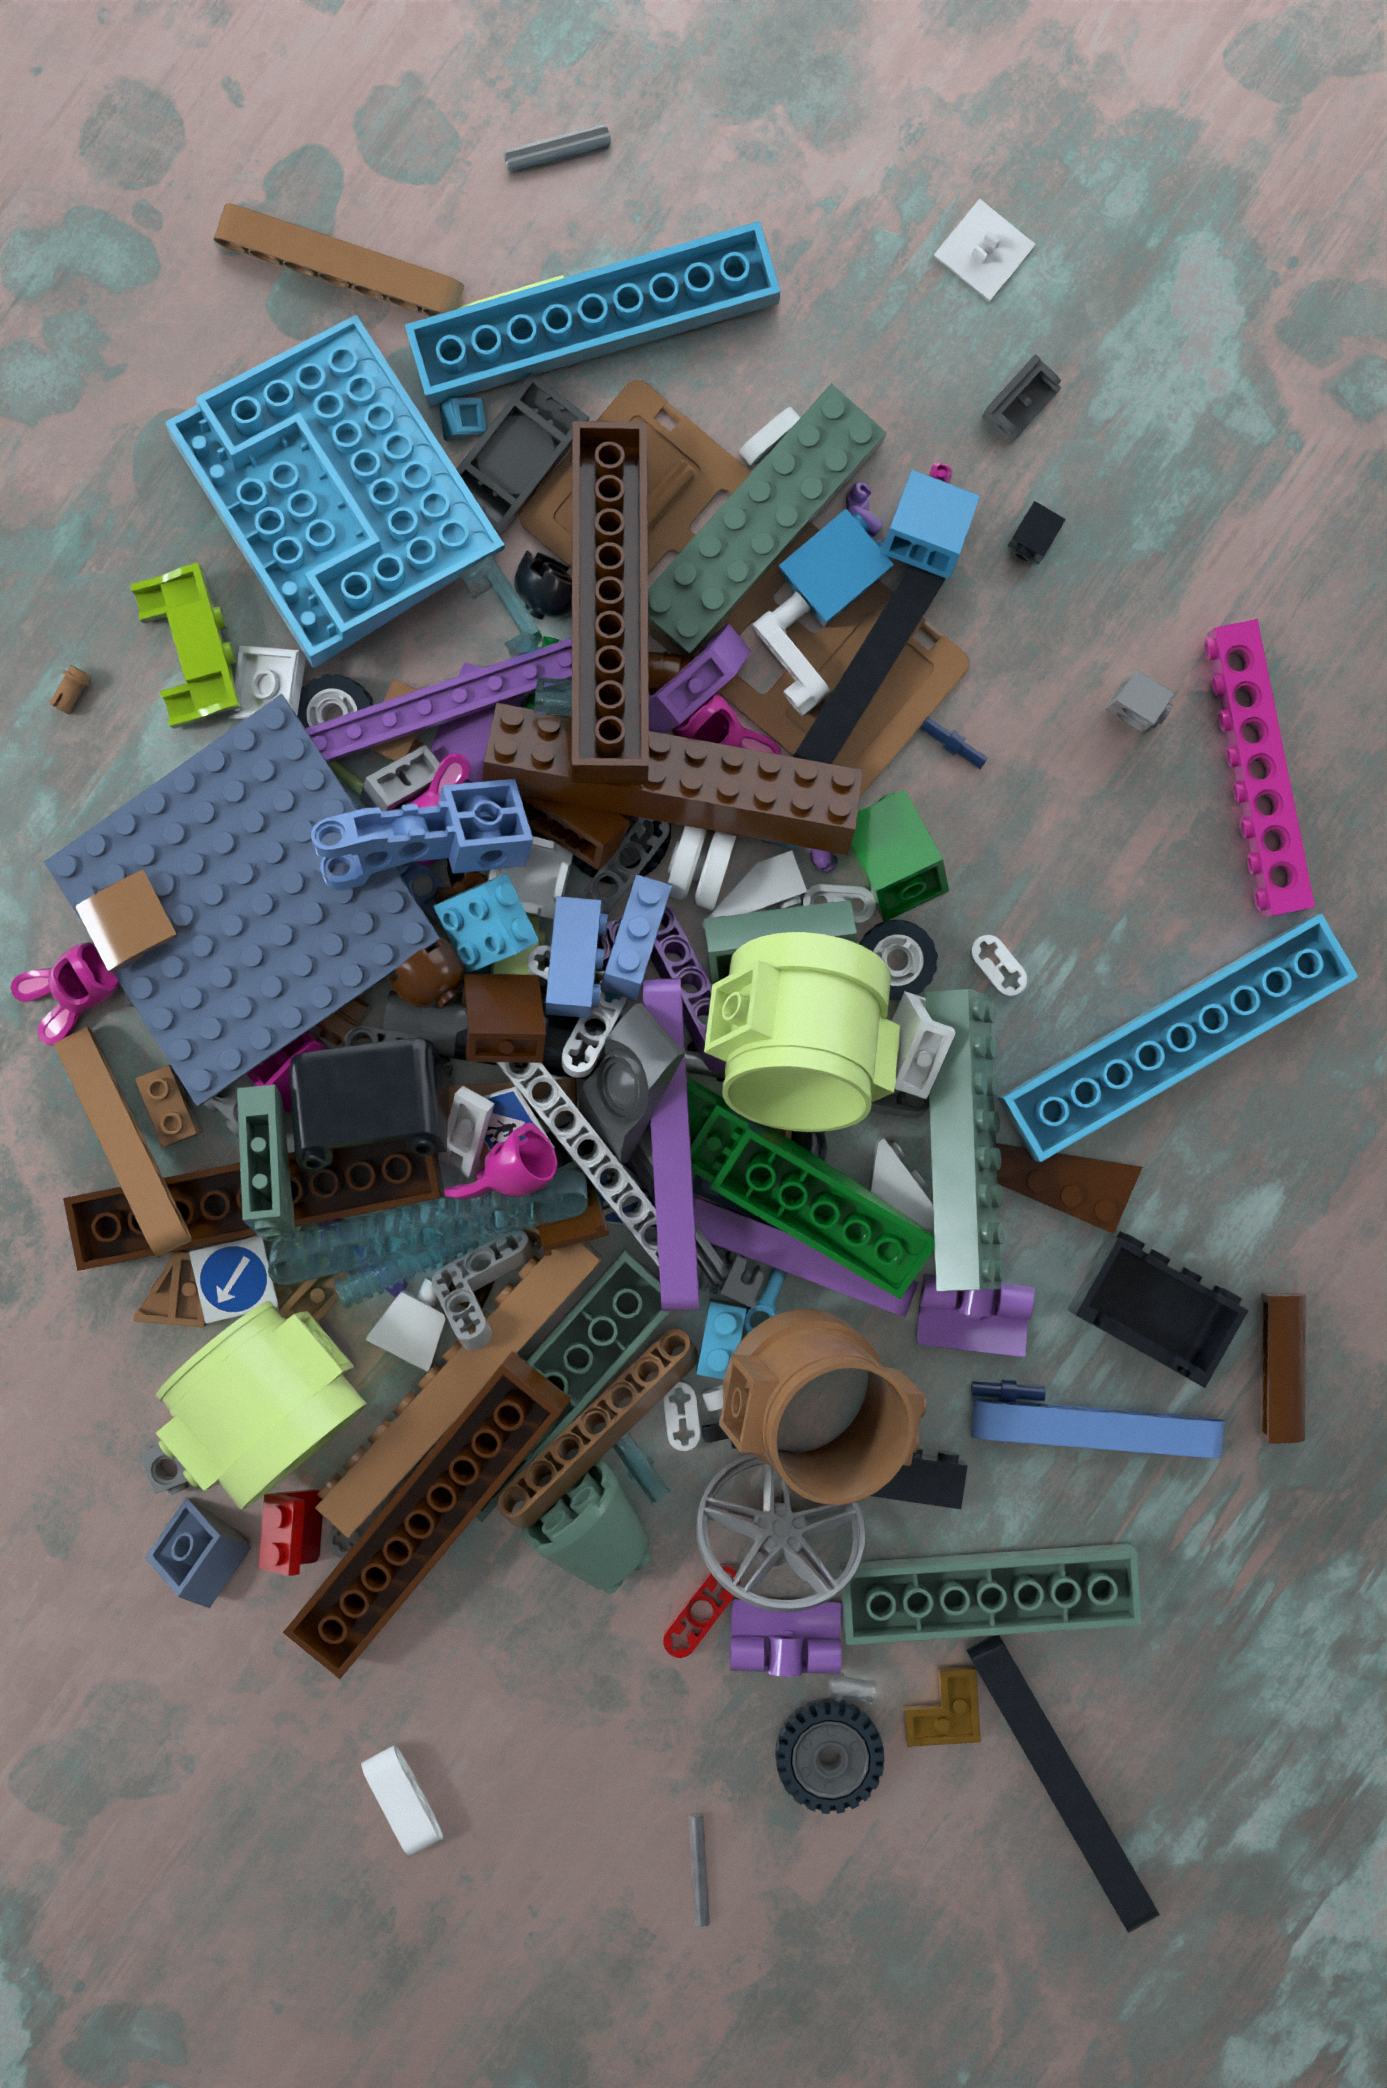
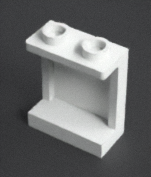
M904 991L892 1019V1022L900 1025V1046L896 1066L897 1080L894 1089L927 1099L956 1032L953 1027L932 1021L926 1010V998Z

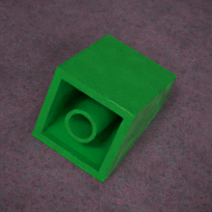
M905 789L896 794H887L880 798L877 803L865 809H858L856 828L849 851L867 889L872 893L876 901V908L883 922L949 892L943 858Z

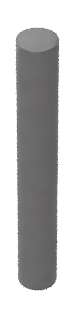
M702 1813L689 1814L695 1925L704 1927L710 1925L704 1816Z

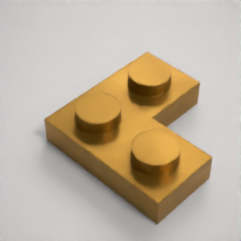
M976 1667L938 1668L940 1705L904 1707L907 1747L981 1742Z

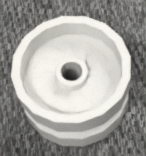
M685 826L681 840L676 842L667 872L670 873L667 884L672 885L669 898L682 902L688 896L692 881L698 882L694 898L696 906L714 911L736 835L716 831L714 832L709 849L703 848L707 830Z

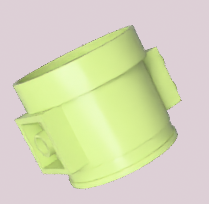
M787 932L771 934L753 939L739 947L731 958L729 976L712 984L704 1048L705 1053L726 1061V1078L723 1083L722 1094L727 1105L736 1113L751 1121L790 1131H832L855 1125L865 1119L871 1110L872 1102L894 1093L897 1080L896 1066L900 1046V1025L886 1019L891 974L886 963L877 954L857 943L818 933Z
M266 1301L246 1313L212 1339L160 1387L155 1396L160 1402H164L174 1418L158 1430L156 1434L161 1439L159 1442L160 1448L169 1458L178 1459L185 1468L183 1475L193 1487H201L206 1491L220 1484L242 1511L274 1488L352 1421L366 1407L367 1403L344 1377L355 1367L309 1312L295 1313L286 1320L278 1314L271 1301Z

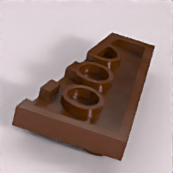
M996 1143V1148L1000 1149L1002 1159L1001 1168L997 1170V1183L1110 1233H1115L1143 1167L1056 1153L1042 1162H1035L1024 1147Z

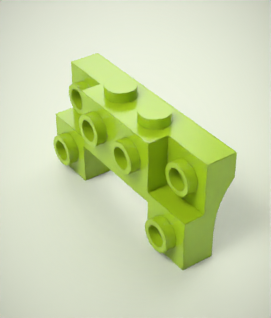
M197 562L151 579L129 584L131 592L135 594L140 611L138 616L142 623L168 618L184 679L187 682L186 684L160 691L161 698L165 700L169 726L175 729L207 720L209 716L241 708L231 664L237 662L231 642L224 641L221 629L227 627L221 606L215 607L211 601L202 566Z

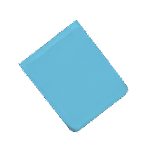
M449 398L440 404L439 410L444 440L482 436L487 430L483 398Z

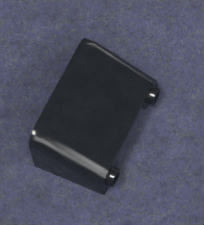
M408 1038L305 1052L292 1057L289 1066L294 1150L295 1159L301 1171H317L330 1165L333 1160L332 1148L400 1139L403 1140L408 1150L419 1156L447 1152L449 1079L436 1047L429 1040Z

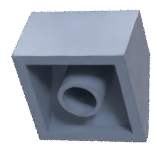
M186 1497L145 1558L178 1597L210 1608L251 1547L233 1527L192 1499Z

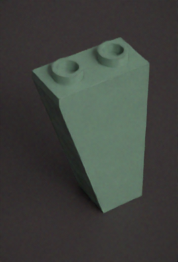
M275 1085L237 1088L242 1219L263 1240H282L285 1238V1234L296 1233L282 1094Z

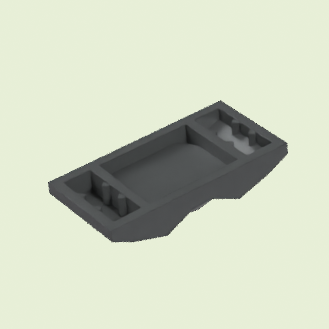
M532 372L456 468L493 528L499 534L516 518L523 506L534 495L542 481L572 446V421H589L590 419L588 415Z
M642 1003L634 1004L605 1039V1055L599 1067L583 1083L579 1099L580 1113L620 1164L627 1163L685 1055L684 1051Z

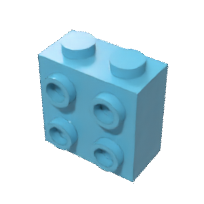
M507 873L458 893L433 906L450 942L457 950L456 952L464 965L465 974L515 955L539 942Z

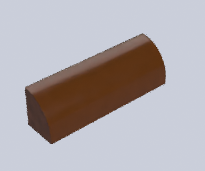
M520 796L528 824L531 828L556 842V844L597 870H600L613 857L621 845L630 824L629 820L618 813Z
M1262 1293L1261 1439L1267 1443L1274 1444L1305 1441L1306 1293Z

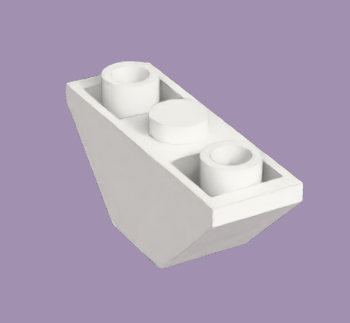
M879 1138L875 1141L868 1190L925 1229L934 1230L933 1201H930L923 1191L927 1187L926 1182L916 1169L910 1172L901 1162L906 1156L893 1139L887 1143L885 1138Z

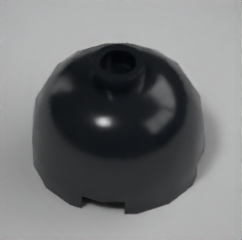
M526 550L515 574L514 588L520 600L526 604L524 610L528 614L543 620L545 615L558 618L572 613V578L567 573L569 567L537 552L535 558H532V553Z

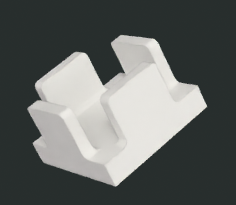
M533 837L526 866L490 870L488 881L507 873L525 912L554 920L556 896L564 897L574 854L554 841Z

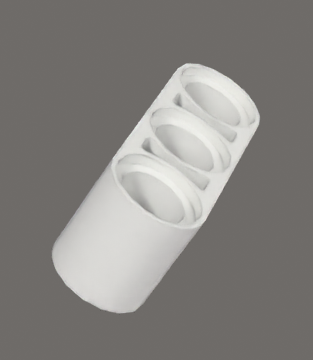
M396 1745L361 1762L365 1778L408 1857L443 1840L440 1825L403 1754Z

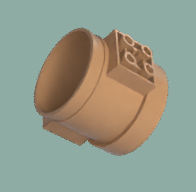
M798 1309L780 1313L763 1321L751 1330L737 1346L730 1358L724 1376L723 1406L719 1426L740 1452L753 1453L763 1462L773 1466L785 1483L800 1496L821 1504L841 1505L862 1500L876 1493L891 1481L902 1465L911 1466L913 1453H916L919 1447L918 1428L920 1418L925 1415L927 1404L925 1394L900 1369L882 1367L873 1347L848 1322L825 1311ZM857 1368L868 1371L867 1391L863 1404L855 1419L844 1432L831 1442L811 1451L803 1453L778 1452L777 1434L781 1417L793 1396L804 1385L824 1373L838 1369Z

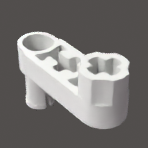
M795 592L792 597L773 612L768 610L751 625L757 635L795 680L783 691V694L793 708L804 717L830 696L832 692L822 677L786 635V629L811 610L803 597L798 592Z

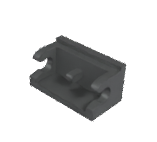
M1035 354L989 404L982 417L1012 444L1061 390V387L1058 385L1061 379Z
M735 1252L728 1267V1276L719 1286L720 1294L755 1309L757 1305L756 1296L763 1282V1273L760 1266L757 1265L751 1277L750 1271H745L747 1262L744 1259L745 1256Z

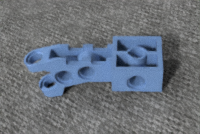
M515 779L442 785L437 806L418 808L417 804L402 805L400 810L381 811L380 807L364 808L320 820L311 831L314 849L317 855L323 857L320 862L323 880L327 886L335 890H347L362 886L372 873L415 861L449 858L453 873L526 866L533 843V837ZM335 832L342 836L341 840L335 845L328 846L321 842L322 838L328 833ZM346 863L350 866L349 871L342 876H335L330 873L331 868L335 864Z

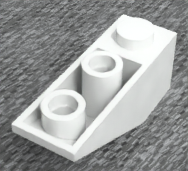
M791 850L758 862L708 918L766 911L765 908L780 904L781 909L801 903L800 896L807 893V889L793 851ZM704 922L701 925L703 931H705Z

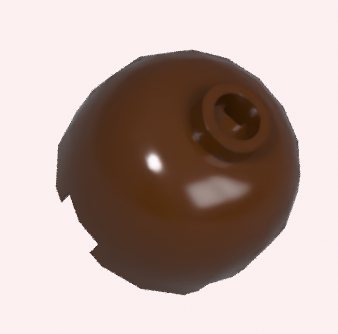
M447 937L438 939L436 943L439 947L433 951L427 952L424 948L417 951L395 970L399 978L389 979L390 985L407 1004L425 1009L438 1004L442 1009L458 998L459 995L455 990L463 982L465 969L456 952V948Z

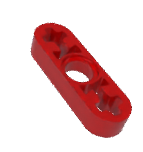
M720 1563L723 1570L731 1574L733 1579L738 1572L737 1569L731 1564ZM710 1571L664 1632L663 1644L665 1650L673 1657L684 1658L689 1656L734 1598V1595L722 1587L717 1594V1598L722 1599V1602L718 1604L712 1595L703 1592L705 1588H708L712 1593L717 1587L718 1582ZM697 1601H707L712 1606L713 1611L708 1619L698 1620L692 1615L691 1608ZM683 1617H686L688 1622L692 1626L699 1628L700 1631L696 1633L691 1628L686 1636V1641L689 1644L687 1646L680 1644L676 1648L672 1646L673 1637L671 1635L673 1633L680 1635L684 1631L686 1622L681 1620Z

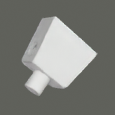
M428 1277L425 1278L417 1295L406 1289L402 1290L366 1338V1341L427 1372L434 1363L448 1319L443 1308L436 1305L439 1299L432 1287V1279Z

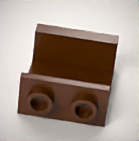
M464 974L461 1005L466 1007L467 1062L543 1063L546 1030L539 975Z

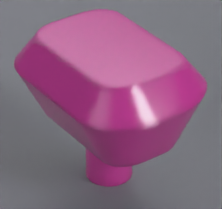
M938 462L932 465L929 476L950 484L953 470L949 465Z

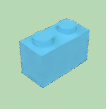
M713 1298L709 1299L696 1367L697 1375L724 1380L730 1358L741 1341L747 1310L746 1305Z

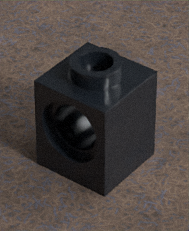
M1034 501L1008 546L1014 549L1012 553L1026 563L1035 561L1039 564L1066 519Z

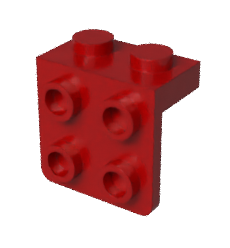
M308 1489L264 1494L258 1568L286 1576L300 1574V1565L318 1561L323 1515L315 1507L322 1500L317 1495L320 1490Z

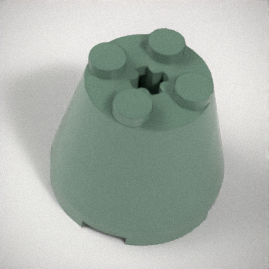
M601 1460L595 1463L533 1525L522 1528L523 1540L535 1553L594 1588L604 1590L607 1594L614 1593L628 1575L634 1570H640L645 1567L651 1558V1554L647 1551L650 1542L649 1537L618 1477Z

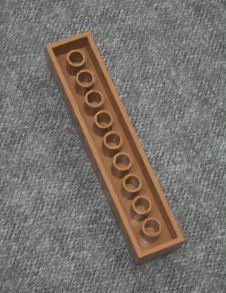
M587 1241L552 1249L551 1256H545L544 1254L540 1260L534 1255L518 1273L522 1278L516 1286L509 1282L493 1300L497 1307L491 1313L486 1310L483 1311L492 1329V1337L488 1344L481 1349L469 1351L464 1349L457 1339L442 1356L447 1362L441 1368L435 1363L417 1384L422 1388L419 1393L415 1395L410 1391L392 1411L397 1417L392 1422L385 1418L367 1439L372 1443L368 1449L361 1445L342 1466L347 1472L343 1476L336 1472L317 1494L322 1500L315 1508L346 1537L349 1538L454 1423L512 1351L517 1353L601 1261L602 1255ZM472 1323L468 1329L473 1334L476 1332V1327Z

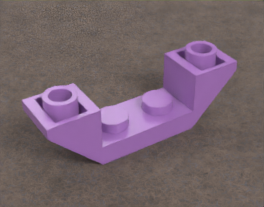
M729 623L725 624L700 647L703 652L654 695H649V731L665 734L680 725L736 675L752 651Z

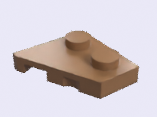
M180 1250L173 1252L165 1265V1269L160 1277L156 1279L140 1309L136 1311L133 1321L206 1327L207 1323L205 1324L189 1251Z

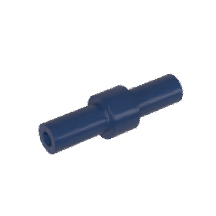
M927 717L920 727L922 731L942 743V749L953 756L958 754L979 769L982 768L988 759L986 755L966 743V737L955 730L950 732L930 717Z
M1002 1379L1000 1383L972 1381L971 1396L1000 1398L1001 1402H1016V1399L1045 1401V1386L1017 1384L1016 1380Z

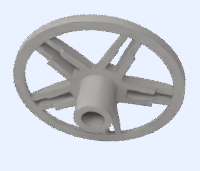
M778 1450L779 1453H796L791 1451ZM753 1453L746 1454L723 1467L709 1482L701 1498L696 1517V1536L700 1553L706 1566L715 1579L732 1595L764 1610L798 1612L815 1608L828 1602L849 1584L863 1556L865 1525L858 1502L826 1505L793 1513L789 1486L781 1478L783 1503H774L773 1466L763 1462ZM765 1464V1481L763 1482L764 1511L714 1499L719 1489L731 1477L750 1467ZM710 1506L728 1510L729 1513L753 1519V1522L750 1523L746 1520L740 1519L730 1514L710 1509ZM841 1509H846L847 1511L846 1513L808 1525L806 1520ZM708 1519L723 1524V1528L754 1539V1545L733 1579L723 1570L712 1551L708 1537ZM851 1522L853 1536L851 1555L845 1569L834 1581L806 1540L832 1531L836 1526ZM802 1552L814 1569L822 1575L829 1587L826 1588L798 1554ZM757 1556L763 1564L743 1588L738 1583ZM786 1562L804 1582H808L817 1594L796 1600H776L757 1595L751 1591L759 1581L763 1580L772 1567L780 1566Z

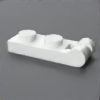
M464 1086L455 1093L448 1119L447 1152L439 1153V1162L446 1166L451 1164L460 1169V1173L469 1179L475 1175L481 1163L479 1158L495 1103Z

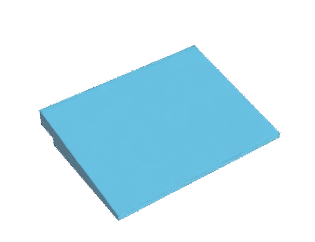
M357 315L196 397L197 406L165 422L172 441L313 669L505 549L501 538Z

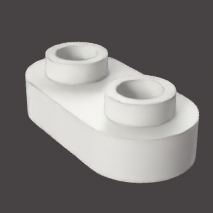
M817 884L810 887L802 899V906L813 905L814 899L819 896L824 897L827 903L860 899L863 902V909L860 912L853 911L855 924L867 921L873 915L876 908V901L872 893L860 886Z

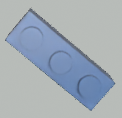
M636 874L604 973L601 990L637 1001L672 885Z
M556 896L546 995V1015L591 1018V1007H599L601 984H594L595 971H602L604 949L597 948L598 936H606L608 915L600 913L601 900Z

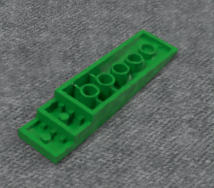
M687 1077L692 1172L710 1182V1189L891 1295L901 1299L934 1251V1234L775 1129L751 1121L736 1113L727 1105L723 1097Z

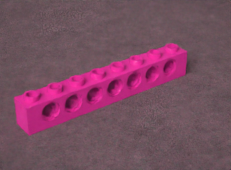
M1258 619L1214 627L1207 633L1208 638L1204 640V647L1207 659L1213 660L1215 674L1211 677L1212 688L1215 696H1220L1222 710H1219L1218 714L1221 730L1223 732L1227 731L1230 746H1226V758L1229 767H1234L1237 782H1233V794L1236 803H1241L1244 817L1240 818V829L1243 838L1249 840L1251 853L1247 854V863L1250 874L1256 875L1258 889L1254 890L1256 907L1258 911L1263 910L1264 918L1314 908L1315 903ZM1230 654H1237L1242 658L1244 663L1242 671H1235L1229 666L1228 657ZM1238 689L1245 690L1250 695L1251 703L1249 707H1242L1236 702L1235 694ZM1245 725L1253 726L1258 733L1256 743H1249L1244 739L1242 730ZM1252 761H1258L1264 766L1265 775L1262 779H1256L1251 775L1250 764ZM1260 796L1268 798L1272 803V811L1269 815H1263L1257 808V800ZM1267 832L1274 833L1279 839V847L1276 851L1267 849L1264 844V837ZM1274 868H1280L1286 874V883L1283 887H1278L1272 882L1271 873Z

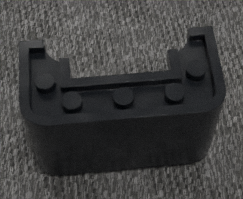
M1119 1231L1117 1236L1109 1234L1067 1310L1206 1388L1249 1311L1239 1305L1242 1298L1217 1285H1214L1212 1290L1200 1284L1202 1276L1185 1267L1180 1272L1169 1267L1170 1258L1154 1249H1151L1149 1254L1144 1252L1142 1249L1145 1243L1127 1233Z

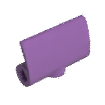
M464 663L459 676L481 669V667ZM527 695L502 704L523 708ZM496 706L441 724L430 751L439 763L450 754L465 756L470 764V774L465 780L469 783L482 782L483 763Z
M924 1274L920 1294L916 1342L924 1346L1025 1357L1028 1319H1031L1034 1306V1287L1001 1283L1002 1289L936 1291V1275Z
M733 1599L730 1671L769 1672L768 1674L782 1677L801 1676V1673L840 1674L842 1604L840 1602H826L804 1611L774 1612L752 1606L740 1599Z

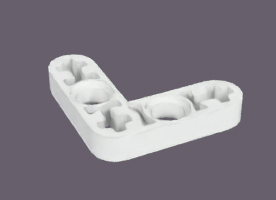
M544 945L538 946L529 954L528 972L530 975H539V982L547 986L549 967H546L544 971H540L536 961H543L545 957L550 958L551 946ZM595 971L594 982L598 980L602 986L605 972ZM600 991L599 1007H591V1018H579L563 1049L561 1061L562 1067L567 1074L580 1078L591 1073L605 1048V1039L616 1026L626 1007L628 998L617 995L620 1000L613 999L609 1003L605 1001V994ZM600 1019L605 1024L606 1030L599 1036L588 1034L584 1028L588 1020ZM582 1042H585L589 1045L585 1051V1061L588 1063L581 1062L578 1067L572 1065V1057L569 1055L577 1056L582 1048Z

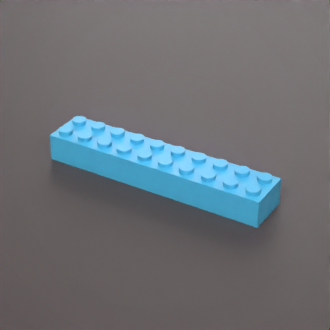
M757 221L405 324V328L429 406L443 403L449 398H460L525 379L531 372L535 375L771 307L779 304L781 291L761 223Z
M1323 914L1310 916L999 1096L997 1099L1032 1160L1042 1162L1357 979L1358 975Z

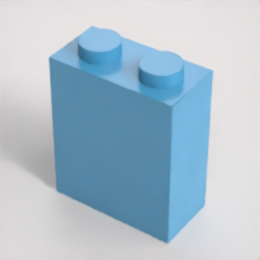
M911 470L880 553L950 579L961 553L980 495Z
M847 508L783 561L777 571L790 588L803 597L809 605L810 611L824 628L891 572L894 566L891 557L880 553L884 543L880 540L875 543L867 533L870 528L865 520L858 513L852 515Z

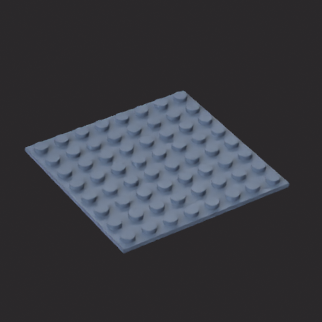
M283 694L274 698L44 861L81 922L82 920L75 908L76 905L140 870H144L177 934V938L143 953V958L112 972L198 1107L394 973L401 964L422 948L427 950L440 939L439 934L395 867L372 873L364 885L347 890L331 889L324 882L320 870V862L323 857L317 855L314 849L311 831L320 820L358 809ZM335 832L328 833L322 838L321 842L328 846L335 845L341 840L342 836ZM346 863L335 864L331 868L330 873L335 876H342L349 871L350 866Z

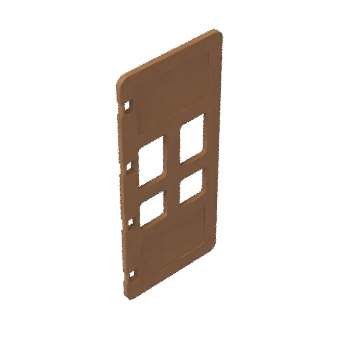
M641 380L629 382L595 421L647 422V496L679 460H684L694 470L690 480L647 528L648 575L668 552H675L679 555L695 537L696 534L690 528L691 524L720 491H727L732 495L752 473L685 415L683 416L652 387ZM662 410L677 422V425L671 432L655 419ZM572 450L523 506L519 514L521 526L571 569ZM811 523L708 639L727 623L740 636L752 622H755L768 610L773 612L780 606L775 602L774 595L783 586L785 581L777 572L778 567L820 531L815 525ZM881 581L876 583L825 628L823 626L819 632H810L799 621H795L786 629V635L822 677L831 692L834 691L894 593ZM923 617L832 763L833 765L863 770L859 798L969 668V659L966 653L945 635L937 631ZM648 623V634L671 654L683 655ZM920 628L936 641L930 650H927L913 638ZM699 648L692 657L695 659L703 650ZM787 670L765 694L758 693L737 674L717 691V693L792 756H794L830 697L828 696L802 717L783 694V691L795 682Z

